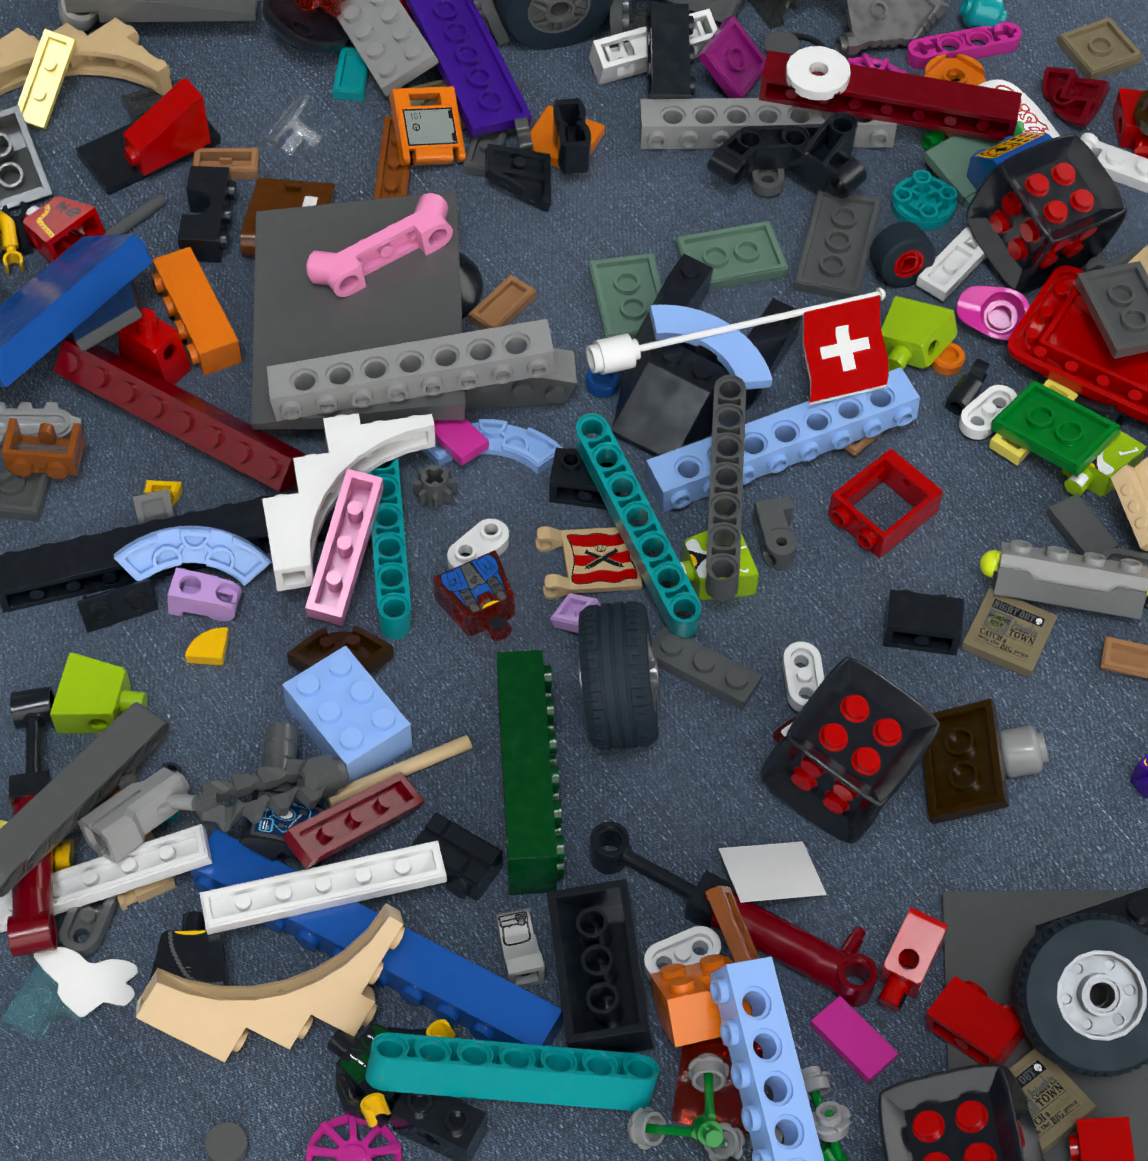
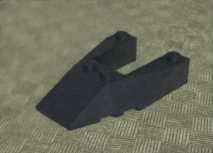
M683 254L667 276L652 305H678L697 309L709 292L713 268ZM773 298L761 317L796 309ZM649 312L634 337L639 345L659 341L655 340ZM803 315L754 326L747 336L764 358L771 376L797 338ZM682 342L642 351L641 358L636 360V367L625 370L612 426L614 436L654 457L703 440L712 433L715 382L724 375H730L729 372L717 360L716 354L701 345L696 347ZM763 388L746 389L745 411L751 408Z

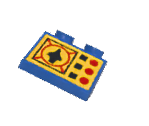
M1029 131L1016 136H1008L999 144L989 149L977 151L970 158L966 177L978 191L989 173L1006 159L1053 138L1046 133Z

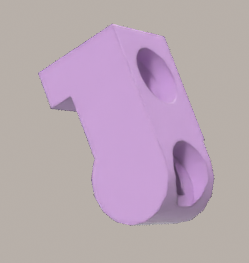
M176 568L168 592V614L183 617V613L187 612L204 615L217 621H231L234 619L242 593L241 587L233 581L222 579L218 576Z

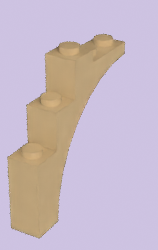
M116 17L88 36L84 31L77 30L68 23L53 31L76 40V46L65 76L102 75L125 79L146 86L162 96L172 89L171 71L167 63L162 59H157L148 53L143 46L139 45L138 41L140 38L137 31L131 25H126ZM16 28L0 39V96L25 85L40 40L38 41L35 36H29L19 28Z
M386 903L369 927L342 952L314 969L285 980L254 986H219L187 980L157 968L137 1001L136 1018L224 1063L232 1050L238 1052L247 1038L248 1029L290 1050L297 1038L302 1040L309 1031L313 1021V1017L310 1015L355 1037L361 1025L366 1027L376 1012L377 1004H375L373 988L367 984L373 985L376 982L384 966L382 962L383 957L389 948L394 950L403 937L405 928L403 927L404 923L401 912Z

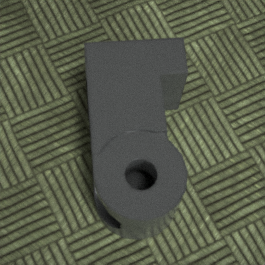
M790 496L754 502L752 521L765 564L774 570L788 569L793 564L797 539L788 529L793 511Z

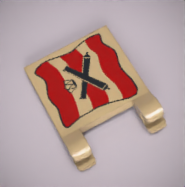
M543 526L537 529V538L535 540L537 550L547 552L562 546L567 577L557 574L545 576L543 594L546 599H557L569 593L642 590L640 572L617 527L558 530Z

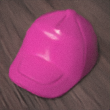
M979 285L969 287L962 292L957 301L956 311L959 319L968 326L989 337L1009 340L1010 335L1030 306L1024 295L1016 290Z

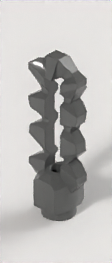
M330 754L307 760L289 759L286 761L284 769L264 766L257 769L255 776L245 773L231 775L230 782L220 780L203 782L200 789L201 796L197 801L195 811L200 820L217 822L221 830L227 832L241 815H244L254 825L262 821L265 809L270 808L277 817L287 816L295 798L309 810L314 809L319 800L332 797L337 794L339 789L347 786V769L340 758H332ZM286 781L289 784L297 782V786L288 792L272 796L265 794L257 800L246 803L238 801L231 807L218 804V802L224 801L229 796L237 798L251 794L256 789L264 791L279 787Z

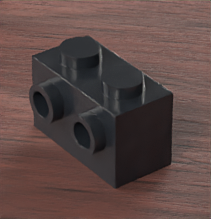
M556 447L549 480V502L608 510L576 448L565 449ZM604 462L600 466L608 468L614 466V464ZM623 491L616 492L615 495L622 497Z

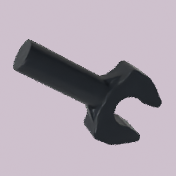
M21 201V214L12 216L7 205H4L1 211L14 220L20 253L22 255H30L33 252V248L23 225L26 212L30 206Z

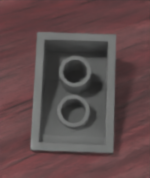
M19 105L1 110L0 210H2L4 205H7L8 209L12 210L20 207L21 201L30 204L52 197L51 188Z

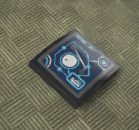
M256 789L249 794L248 802L257 800L265 794L272 796L284 792L269 789L260 791ZM295 798L287 816L277 817L270 808L265 809L262 821L255 825L244 817L239 843L272 862L281 852L300 862L282 837L288 829L327 809L317 804L314 809L309 810L297 798ZM324 860L318 862L317 864L309 868L319 867L324 862Z

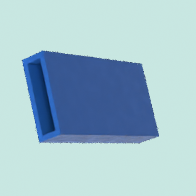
M135 234L83 236L0 305V387L7 388L153 262L147 253L145 243Z

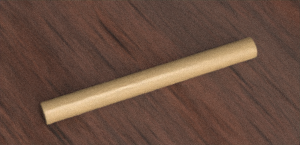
M467 735L350 782L345 788L339 789L336 795L326 799L330 807H333L399 772H402L404 776H408L471 750V741Z

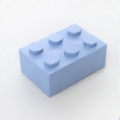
M347 646L342 647L282 684L286 708L324 755L330 754L332 758L338 757L344 762L348 774V783L370 775L413 747L411 724Z

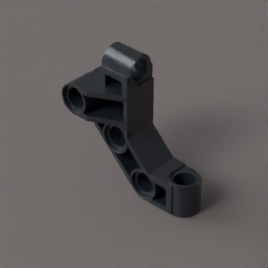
M847 112L834 113L822 124L743 127L713 152L707 164V169L731 185L738 184L754 170L788 169L820 190L842 199L849 197L867 178V172L862 163L851 157L858 121L852 114Z

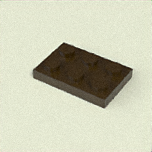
M990 698L932 713L940 722V730L923 755L931 820L937 824L1010 807L997 709L994 701Z

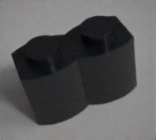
M579 98L556 100L553 108V142L558 148V165L564 174L588 172L590 167L591 132L586 124L585 106Z

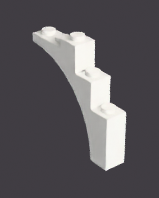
M359 413L323 418L328 453L308 454L303 457L293 458L298 493L289 495L279 494L262 499L277 591L312 586L314 580L313 558L317 538L327 515L337 503L347 468L367 474L383 463L407 453L435 447V429L432 414L412 415L407 418L387 421L378 420L367 424L360 423Z

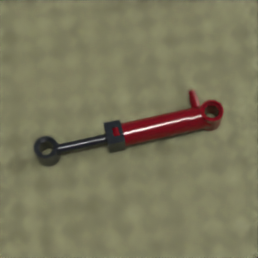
M51 687L11 692L10 706L14 726L16 729L26 728L25 774L9 776V800L13 807V817L52 781L49 770L41 771V728L45 725L53 724L50 712L55 697ZM53 850L12 889V916H8L7 935L13 957L57 949V929L53 914Z
M613 821L603 822L592 830L589 856L593 868L598 872L615 874L627 866L688 899L685 911L686 920L698 926H705L710 929L713 926L722 931L705 891L716 886L730 887V882L707 870L697 886L634 853L632 846L629 845V834L626 828L619 823ZM604 845H613L618 849L614 851H606L603 850L601 847ZM732 891L757 951L768 957L772 956V959L833 991L836 998L841 996L851 1007H860L867 1004L874 991L878 978V969L872 959L857 953L866 935L864 928L860 926L855 927L852 933L847 936L841 949L753 902L740 903L737 894ZM857 976L863 980L864 984H852L847 980V977Z

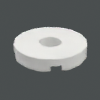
M810 46L800 49L790 56L786 65L787 84L789 87L791 84L795 88V93L807 99H832L834 94L843 93L850 81V64L846 58L836 50L827 47ZM818 71L824 73L825 75L816 76L813 75L812 72Z

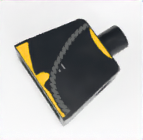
M190 911L184 913L182 917V930L165 931L161 934L150 980L157 968L187 980L229 986L221 933L207 934L202 912Z

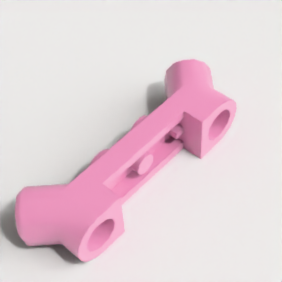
M423 194L419 198L414 214L358 241L356 244L338 253L314 250L309 255L306 265L310 281L313 284L328 285L337 296L347 297L367 287L364 276L418 248H420L425 256L445 246L453 235V229L446 221L449 209L447 202L438 194Z

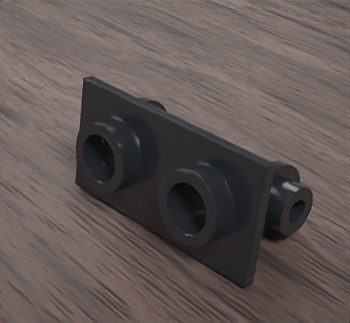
M149 578L87 597L84 595L83 600L77 601L87 633L158 610Z

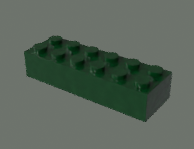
M543 650L497 652V690L509 895L541 894L557 890V878H564L563 860L565 859L564 837L563 835L561 836L562 809L558 792L559 768L556 765L557 740L553 722L554 699L551 695L552 671L551 664L544 665Z

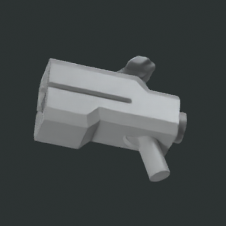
M163 767L141 782L138 781L135 774H126L119 781L118 786L121 790L119 793L77 822L87 844L92 850L116 863L141 845L147 833L179 810L195 811L200 797L187 794L190 786L185 777L178 771L173 772Z

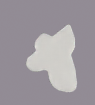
M57 947L54 951L34 953V958L43 970L59 984L57 994L61 1001L79 1017L86 1016L103 1002L125 1006L135 996L134 989L126 984V982L138 973V969L135 964L129 961L110 959L98 963H88L79 953L63 947Z

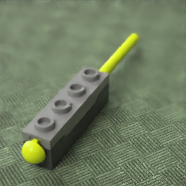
M1011 540L1010 543L1001 541L999 551H987L980 559V569L984 575L992 578L995 571L993 592L996 595L1141 620L1146 596H1148V567L1143 566V563L1138 560L1129 558L1121 559V562L1107 560L1104 555L1094 552H1086L1084 555L1072 554L1067 549L1059 546H1048L1047 549L1032 547L1031 543L1023 540Z

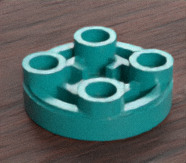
M917 170L913 173V176L903 179L895 186L891 198V209L900 222L914 223L922 230L938 229L952 220L957 205L958 192L944 181L932 177L929 171Z

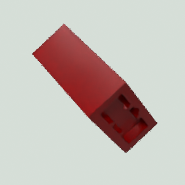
M890 448L832 493L828 515L835 525L839 528H844L855 537L862 548L870 550L880 559L938 512L943 490ZM882 482L914 507L884 532L853 506Z

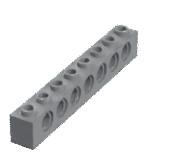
M759 98L640 99V148L717 149L743 127L822 124L834 113L761 101ZM855 117L858 121L853 148H893L897 129L896 123Z
M548 319L267 366L269 396L276 421L295 420L311 415L330 414L335 411L352 408H365L370 405L400 402L405 399L435 396L440 393L470 390L475 387L505 384L510 381L557 374Z

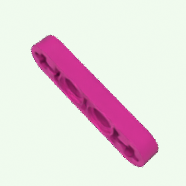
M1001 22L994 27L980 26L918 38L909 43L906 61L913 68L925 69L931 59L942 54H947L946 58H956L957 54H964L974 59L1013 52L1019 46L1022 31L1014 23ZM980 40L983 41L985 45H975L971 41ZM949 45L955 47L957 50L948 51L943 49L942 47Z

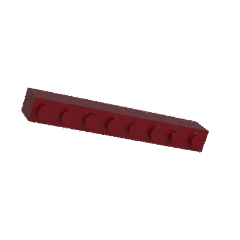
M768 50L761 77L759 100L831 113L847 112L855 117L995 141H1002L1008 136H1014L1022 93L850 64V81L843 93L834 94V97L828 100H811L795 93V88L791 84L789 87L786 82V65L793 54ZM818 71L812 72V74L816 76L825 75L824 73Z
M75 339L63 340L53 372L278 492L297 488L293 458L303 457L307 454L262 430H252L251 425L98 344L86 351H81Z

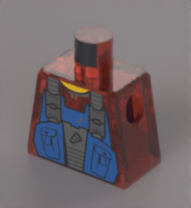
M495 550L433 577L435 600L467 635L473 636L487 630L494 641H500L511 633L512 628L507 620L515 615L514 595Z

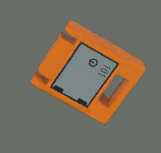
M454 86L392 89L389 98L401 166L409 165L410 151H413L414 166L451 164L453 162V149L456 162L464 163L466 153ZM436 99L435 105L411 106L410 100Z

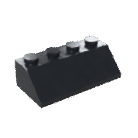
M627 879L547 892L567 1047L627 1053L653 1049L654 1045L633 905Z

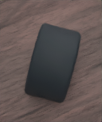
M898 222L886 227L874 238L870 247L869 258L884 282L893 287H906L915 284L918 276L927 267L933 266L935 262V249L922 229L916 224Z

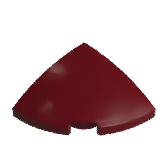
M1046 66L1043 76V92L1046 101L1050 102L1054 113L1059 118L1076 126L1086 127L1093 120L1110 90L1108 81L1078 78L1075 69Z

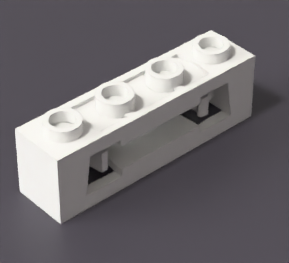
M710 8L689 14L694 17L693 34L689 35L690 46H694L695 49L694 58H697L698 54L717 30ZM646 26L593 41L589 60L599 85L647 72ZM619 43L617 47L609 48V45Z

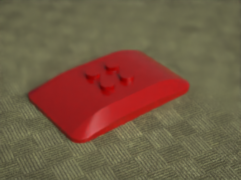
M1072 266L1056 268L1010 335L1007 343L1008 353L1017 361L1045 377L1091 400L1117 405V410L1124 412L1125 415L1148 424V352L1114 359L1075 284L1077 274L1084 271Z

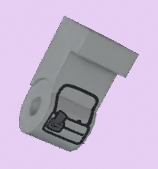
M528 908L496 914L497 932L507 981L521 988L544 983L545 966L536 934L534 935ZM531 973V974H529V975H527V976H518V975H522V974Z

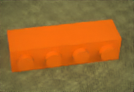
M191 247L152 259L155 273L150 274L153 287L157 294L163 293L162 303L168 317H175L174 327L178 331L181 340L186 339L188 343L185 348L191 364L198 363L205 376L242 363L239 340Z

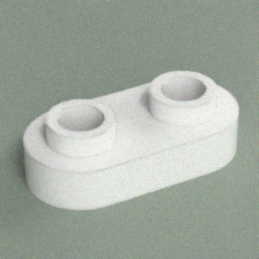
M994 385L986 389L962 410L959 420L961 432L965 436L976 440L985 439L994 432L991 430V421L1017 397L1015 391L1004 385Z
M485 519L479 522L449 548L447 553L449 569L452 570L488 553L494 558L500 556L509 545L508 527L497 519ZM462 553L471 554L467 557L461 556Z
M795 642L789 645L784 652L782 661L787 700L789 705L798 712L801 711L809 700L803 699L800 696L808 695L811 697L824 680L820 652L815 646L807 642ZM803 663L806 665V667L800 668L797 667L795 664Z
M696 926L650 946L645 953L644 972L650 980L649 974L660 972V969L657 967L660 963H680L686 966L699 963L700 959L704 956L720 954V938L712 929L705 926ZM701 947L704 948L707 951V953L704 955H697L693 952V949Z

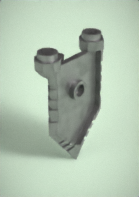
M844 0L847 15L842 16L843 27H849L850 33H843L840 37H836L835 50L845 58H853L861 49H866L867 46L871 48H877L878 46L882 48L887 47V45L896 47L897 44L909 46L912 40L922 38L925 35L924 32H927L930 26L935 24V20H938L950 6L942 0Z

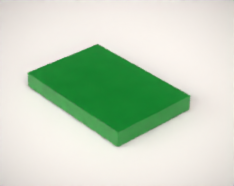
M1035 380L991 421L992 431L1077 477L1120 435L1121 427L1119 424Z

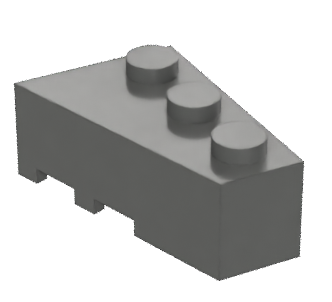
M553 348L557 374L465 390V409L566 404L577 385L574 351Z

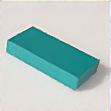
M344 47L340 49L332 90L333 99L364 101L370 70L356 48Z

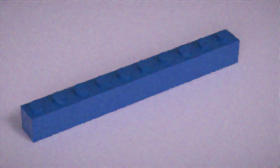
M215 829L208 839L212 864L191 870V875L195 888L199 892H205L296 872L297 870L277 860L272 862L239 843V840ZM358 902L268 921L263 924L273 932L281 933L284 931L294 936L297 943L307 950L315 951L318 949L329 955V958H332L360 936L369 927L378 913ZM404 927L405 931L398 946L394 950L389 948L383 957V969L373 985L384 988L386 985L399 992L400 997L407 1003L417 1007L422 1004L433 1010L439 1019L447 1020L450 1025L457 1023L469 1029L471 1035L477 1040L551 1046L562 1027L563 1014L561 1008Z

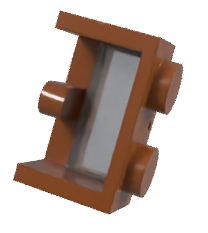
M10 418L1 454L6 470L11 471L17 476L26 477L34 472L46 473L54 479H64L67 475H78L82 453L87 446L81 423H73L70 439L57 438L54 426L49 423L40 424L38 437L24 436L21 434L17 419Z

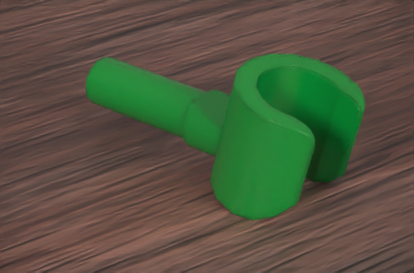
M930 130L924 134L926 138L921 141V145L927 151L946 140L943 131Z

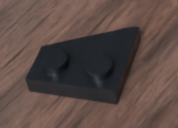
M488 143L485 150V177L540 210L548 212L551 205L550 154Z

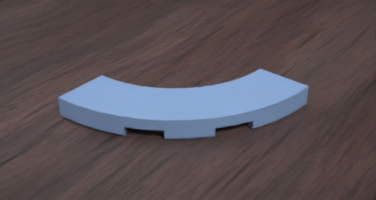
M650 305L649 313L655 340H664L730 325L714 315L697 309L678 305ZM739 330L684 342L696 347L701 345L716 354L717 360L722 363L730 375L738 376L745 382L746 389L771 387L773 379L764 358L753 343Z
M479 419V422L471 423L489 440V448L481 454L511 458L531 468L537 474L553 464L556 447L563 448L556 441L533 428L528 427V429L508 425V421ZM436 441L435 447L422 450L438 466L454 460Z
M177 526L151 532L130 542L114 554V559L136 581L147 579L157 572L180 566L182 563H201L233 576L245 586L272 563L268 555L248 540L221 529L204 526Z

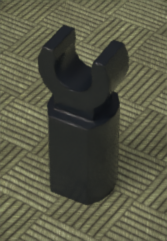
M977 358L968 375H962L947 397L945 407L950 412L961 416L962 410L977 398L981 386L987 377L985 372L990 366L989 363Z

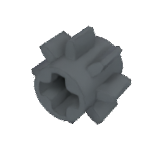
M432 464V466H428L424 470L419 469L418 480L413 481V494H419V504H426L435 510L446 503L452 504V493L457 492V479H451V469H444L436 464Z

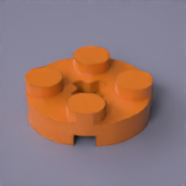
M947 54L938 55L931 59L925 67L924 77L948 81L957 78L960 79V83L972 85L986 82L983 66L974 58L964 54H957L956 58H946Z

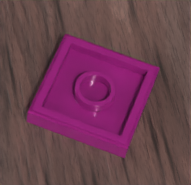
M734 15L725 18L697 56L728 98H744L762 74L766 61Z

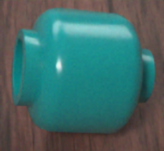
M963 0L959 15L962 16V22L966 27H994L998 23L1005 22L1007 10L1004 9V0Z

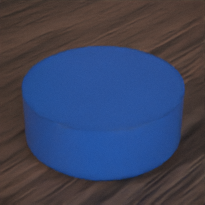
M590 368L586 373V389L590 394L599 398H607L613 396L619 390V372L602 375L600 372L592 373Z

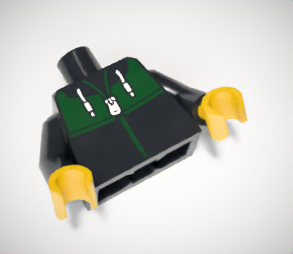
M436 1020L428 1028L423 1029L385 1028L379 1024H371L358 1039L340 1029L337 1030L331 1037L327 1048L340 1057L336 1063L335 1089L344 1113L366 1120L371 1128L376 1125L382 1128L391 1118V1111L398 1101L401 1092L377 1090L366 1081L365 1074L372 1040L381 1033L455 1038L456 1034L447 1020Z

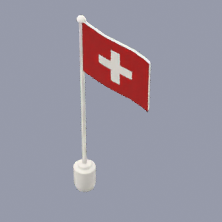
M876 288V292L641 345L638 344L636 339H631L628 333L595 340L593 345L586 347L587 361L592 373L600 372L602 375L635 368L636 360L641 358L642 351L803 315V349L810 379V400L808 404L810 406L886 388L889 377L888 357L880 326V301L885 298L886 293L884 289Z

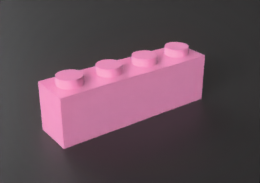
M347 468L305 606L308 617L340 626L344 625L384 490L383 478Z

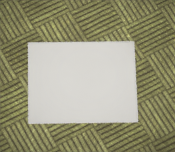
M803 841L718 848L740 903L827 895Z

